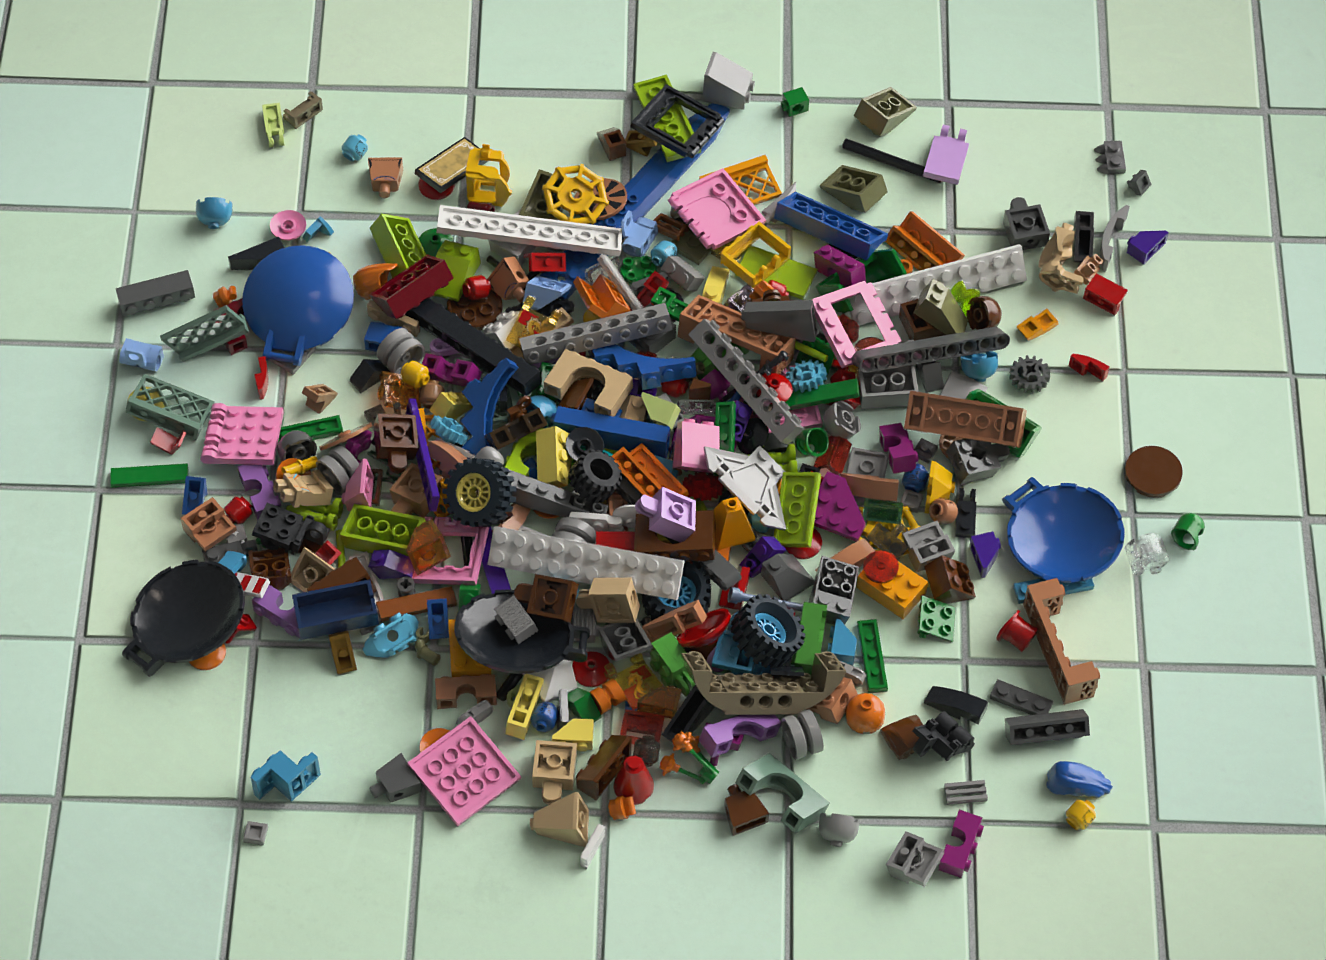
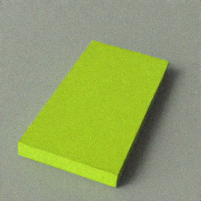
M751 245L748 247L740 264L755 275L759 272L762 265L766 266L771 262L776 254ZM789 259L764 281L768 283L770 280L785 284L787 287L786 292L790 296L804 300L818 269Z
M783 472L779 498L786 530L774 529V537L783 547L811 548L821 480L819 472Z

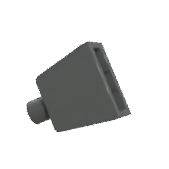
M402 753L376 771L378 783L369 787L374 798L385 793L390 802L421 792L420 781L413 770L407 765V761Z

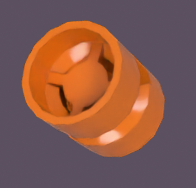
M613 678L603 683L602 688L597 687L590 691L601 715L609 711L611 705L617 706L625 701V694L622 688Z

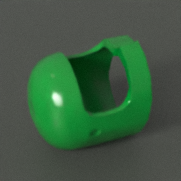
M806 428L795 438V446L803 455L819 457L825 454L828 449V436L821 428ZM809 444H811V445L813 444V446H814V451H812V450L810 449L811 446H809Z
M1195 513L1183 514L1171 531L1174 542L1183 549L1194 551L1199 544L1198 536L1204 532V521ZM1186 533L1192 536L1193 544L1184 543L1183 537Z

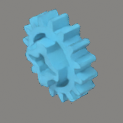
M812 359L806 363L803 360L802 364L795 363V367H790V371L786 372V378L791 382L795 392L799 389L801 392H804L806 389L810 392L811 388L818 389V385H823V381L827 380L826 368L823 363L819 364L818 360L814 363Z
M434 415L429 424L431 428L435 429V434L446 442L464 445L470 437L466 431H463L464 426L460 425L453 418L445 416L441 418L438 415Z

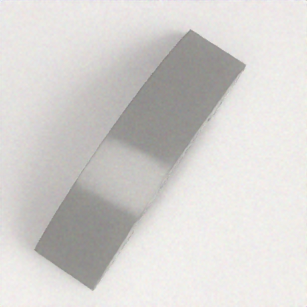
M1128 205L1118 210L1105 228L1100 248L1103 271L1107 270L1114 247L1109 246L1115 228L1123 229L1130 206Z

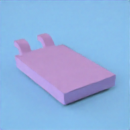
M943 124L940 137L934 135L923 177L958 185L969 148V143H965L967 130L960 128L958 139L948 137L950 126Z

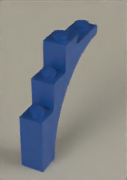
M617 344L588 350L590 358L596 362L608 365L617 371L625 372L632 376L633 379L638 378L642 390L661 387L662 382L696 377L694 357L673 359L648 357L625 350Z
M505 358L497 364V367L483 378V381L480 382L474 379L462 391L474 408L469 410L460 420L473 436L461 448L470 451L469 453L476 455L483 447L489 446L484 435L493 431V417L501 391L509 378L519 368L515 362Z

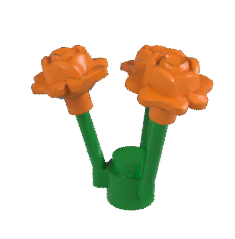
M682 731L676 734L672 740L674 744L673 751L681 749L682 753L690 752L703 765L698 772L701 776L680 768V765L675 763L674 753L662 758L659 766L663 770L662 775L665 776L671 771L681 772L702 784L705 781L711 784L719 774V771L701 753V749L698 747L700 736L694 737L691 735V732L683 733Z

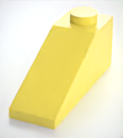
M712 266L702 296L722 304L730 269Z
M524 674L507 720L506 735L525 740L531 724V716L544 682L543 678Z

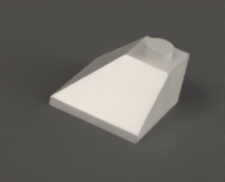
M563 660L550 669L529 673L544 679L539 695L543 702L559 698L560 689H567V694L578 688L572 663L568 660Z

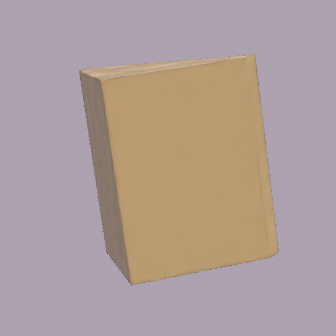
M303 548L291 572V583L301 591L308 592L307 588L314 582L326 577L335 568L309 549Z

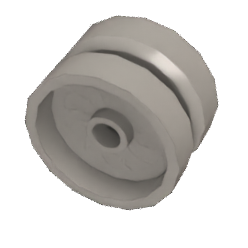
M399 328L385 337L379 345L376 354L377 358L385 366H388V369L393 374L401 376L400 372L405 363L411 361L420 363L425 353V347L417 339H414V336L405 328Z
M337 445L330 450L329 456L324 455L316 461L317 470H320L326 478L325 480L330 483L333 491L340 495L345 493L346 484L359 466L355 457L341 445Z
M573 517L561 518L557 522L555 532L552 534L553 537L591 544L596 542L595 529L588 523Z
M810 709L799 712L797 718L790 715L781 719L782 732L787 748L795 760L806 757L807 751L811 754L823 751L822 734L818 722Z

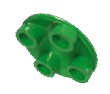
M647 255L642 257H626L623 259L620 267V274L630 284L650 277L654 271H657L651 257Z

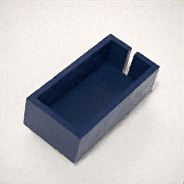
M370 580L292 595L300 640L379 625Z

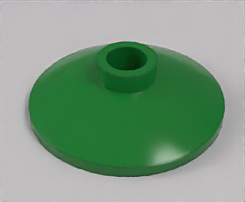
M437 228L426 230L419 237L426 255L436 257L438 250L445 240L454 242L452 235L436 233Z

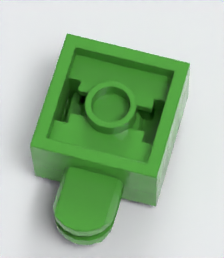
M672 632L651 643L653 649L650 652V666L654 672L660 674L661 681L665 687L668 686L672 692L679 688L686 697L695 683L683 663L682 653H686V651L678 643Z

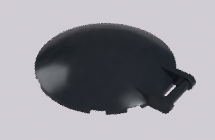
M198 560L184 561L182 565L174 568L170 566L155 575L143 587L135 600L136 605L134 611H131L130 617L134 640L123 650L122 656L127 660H132L150 677L166 662H189L202 658L218 649L234 633L244 611V591L236 575L226 566L210 560L208 562H199ZM140 650L152 658L149 663L137 655Z
M495 590L494 594L485 595L482 593L471 598L467 605H463L456 615L454 631L460 647L472 659L488 668L506 673L529 674L550 669L563 660L585 662L587 660L588 653L586 648L587 639L590 637V629L575 626L568 622L528 614L538 631L520 644H518L515 638L511 641L505 632L507 627L505 625L500 626L494 616L497 613L494 608L512 597L514 590ZM518 601L527 612L528 604ZM574 638L579 639L578 649L573 648Z

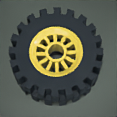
M465 459L463 463L454 465L457 470L450 469L448 474L451 478H445L444 484H448L447 489H442V494H447V498L443 499L444 504H449L450 507L446 510L449 514H454L452 518L455 521H461L460 524L469 527H491L501 523L500 520H505L508 517L505 512H512L514 508L510 506V503L516 502V497L512 496V492H517L516 486H511V483L515 480L513 476H507L510 471L507 468H502L503 464L500 462H494L491 459ZM477 488H478V490H479V495H478V497L476 496V489H477Z

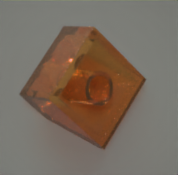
M432 519L414 529L406 552L418 576L450 558L451 555L442 533Z

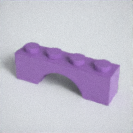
M775 714L738 715L715 724L706 725L702 729L699 741L709 755L715 757L729 751L733 736L749 735L760 742L776 737L781 721Z

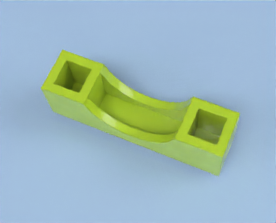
M536 431L519 439L517 443L514 442L511 450L512 454L506 458L505 468L529 477V467L522 461L527 457L537 455Z

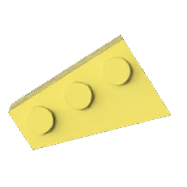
M556 426L536 431L537 480L558 488L568 486L572 458L566 450V439L570 433Z

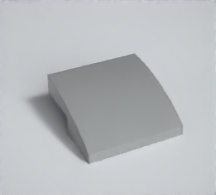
M951 372L940 395L966 399L969 392L976 389L986 392L988 387L967 376Z

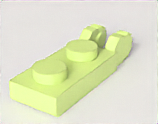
M280 102L262 105L269 148L274 145L272 138L274 135H279V144L285 146Z

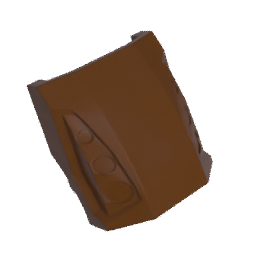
M285 548L248 551L251 575L268 578L270 581L269 585L277 590L284 589L292 582L289 556L285 552Z
M917 715L903 718L880 729L887 745L894 752L898 760L907 759L910 754L914 753L913 747L919 737L912 731L915 727L923 725Z

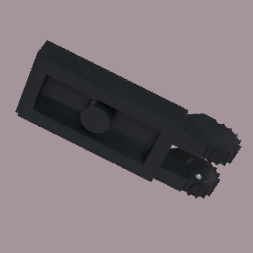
M959 488L955 537L971 538V536L975 535L976 489H971L970 501H963L965 491L964 488Z

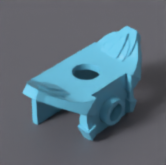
M399 612L389 618L391 622L384 625V623H381L373 628L375 632L369 635L370 637L365 641L362 649L365 655L388 658L395 655L396 650L401 652L409 647L407 643L416 641V630L419 624L416 616L407 613L401 615ZM390 630H394L398 634V638L394 642L389 641L387 638V633Z

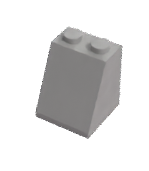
M712 52L704 75L702 101L744 110L746 103L750 102V91L753 92L755 81H752L753 73L717 52Z

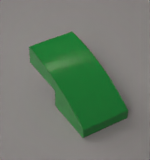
M662 287L658 288L651 299L653 305L665 303L670 317L678 322L680 313L688 306V304L676 299V294Z

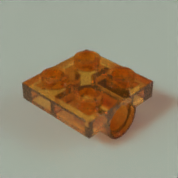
M382 371L380 374L381 384L377 395L378 399L383 401L384 407L406 410L408 400L412 398L416 399L418 409L421 408L419 388H413L404 383L401 374Z

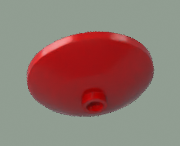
M721 608L706 613L707 618L703 624L686 629L684 633L678 635V643L686 648L710 646L716 643L730 622L731 614L729 610Z

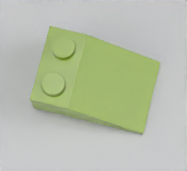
M445 240L438 250L436 257L445 260L454 279L446 287L434 292L433 296L458 302L463 295L462 285L466 278L474 276L481 264L479 250L477 247Z

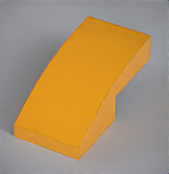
M1045 309L1034 318L1030 316L1017 326V329L1029 341L1048 332L1059 323L1051 312Z

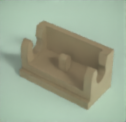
M312 91L308 93L309 97H307V100L293 110H283L285 113L283 118L295 129L323 110L322 99Z

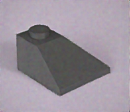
M776 554L762 563L761 576L781 600L788 601L814 584L815 580L793 554Z

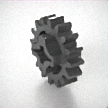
M1026 355L1025 359L1019 357L1018 362L1014 361L1013 366L1010 367L1009 379L1012 380V385H1018L1017 390L1023 388L1024 393L1030 390L1034 394L1035 389L1041 392L1042 387L1046 388L1047 382L1050 380V369H1047L1048 364H1042L1043 359L1036 360V356H1033L1032 359L1028 355Z

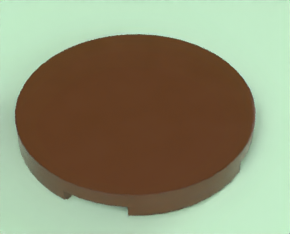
M491 289L486 298L471 301L464 294L458 302L448 299L447 310L455 313L464 322H469L475 329L483 330L486 325L497 320L496 317L502 313L503 304L502 298Z
M1159 446L1138 448L1130 454L1125 465L1126 480L1139 494L1147 497L1159 498L1171 493L1179 487L1183 475L1182 465L1176 455Z

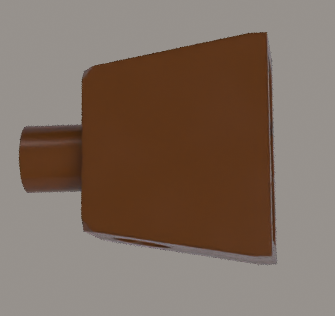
M737 784L728 787L727 790L730 796L725 798L724 806L733 836L768 823L769 812L755 793L749 795L745 791H741Z

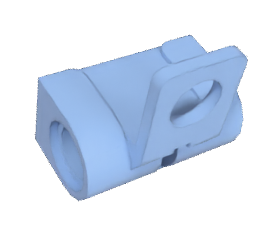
M628 210L621 222L622 234L625 238L621 248L630 256H644L658 234L657 222L639 217L634 223L632 211Z
M126 338L120 352L119 361L121 364L158 371L164 354L162 346Z

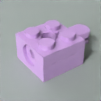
M662 487L653 497L643 495L635 503V509L638 513L650 517L649 530L680 543L685 541L695 531L696 501Z

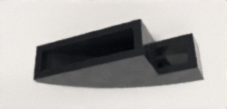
M694 685L661 735L672 742L675 735L681 731L683 733H693L715 706L708 702L697 686Z

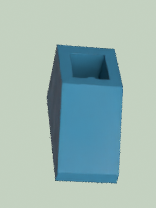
M836 619L835 626H831L829 637L833 638V643H828L827 651L834 653L838 660L853 666L857 639L840 619Z

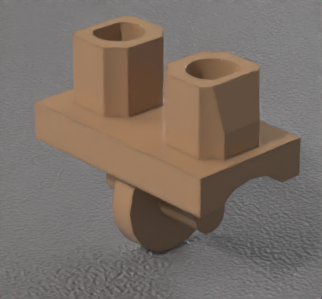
M1097 254L1091 258L1087 255L1073 273L1082 276L1083 283L1087 285L1100 270L1099 266L1103 260Z

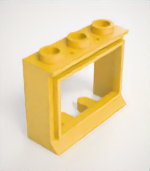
M759 221L754 226L751 225L742 236H738L729 247L726 246L721 251L720 264H724L745 281L751 290H754L753 288L757 284L767 279L790 259L791 246ZM760 238L778 252L779 255H774L771 262L766 266L762 265L759 272L753 275L734 259Z

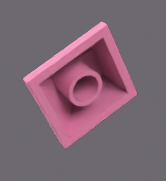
M362 459L346 484L345 493L342 494V502L346 505L348 511H351L354 504L369 507L372 505L374 475L367 459Z

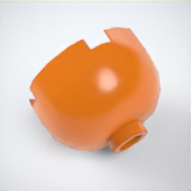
M862 693L854 696L849 701L845 714L846 722L857 733H874L884 724L886 712L883 702L877 696Z

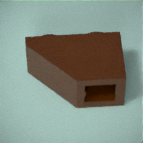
M612 127L597 132V136L609 161L626 156V141L620 129Z

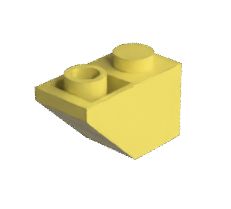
M441 392L431 406L430 411L435 416L438 415L441 418L445 416L456 420L473 406L462 392Z
M573 718L552 735V741L577 743L578 751L592 750L594 719Z

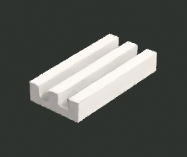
M598 824L580 856V865L586 869L589 867L605 837V826Z

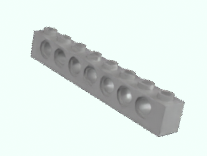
M665 303L519 338L524 360L531 365L560 358L565 349L580 353L672 330L667 306Z
M703 319L688 335L779 441L784 444L792 442L804 430L800 424L802 421L795 414L792 415L789 412L790 407L784 401H780L777 398L778 393L772 387H768L765 384L766 379L753 370L755 368L750 361L744 360L741 350L731 345L730 342L732 340L725 333L722 334L718 330L720 326L714 320ZM713 336H715V340L711 344L710 340ZM726 349V355L722 357V352ZM737 362L738 368L734 371L733 366ZM747 376H749L750 380L747 384H745V379ZM761 389V395L757 398V391ZM770 403H773V408L769 411L768 406ZM784 416L785 421L780 425V419Z

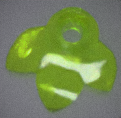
M962 280L957 282L951 289L953 297L959 303L965 316H967L966 312L970 310L971 305H968L972 298L980 297V290H966Z

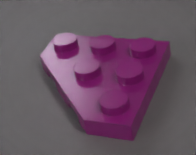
M827 471L819 487L814 526L857 542L865 529L866 523L846 479Z

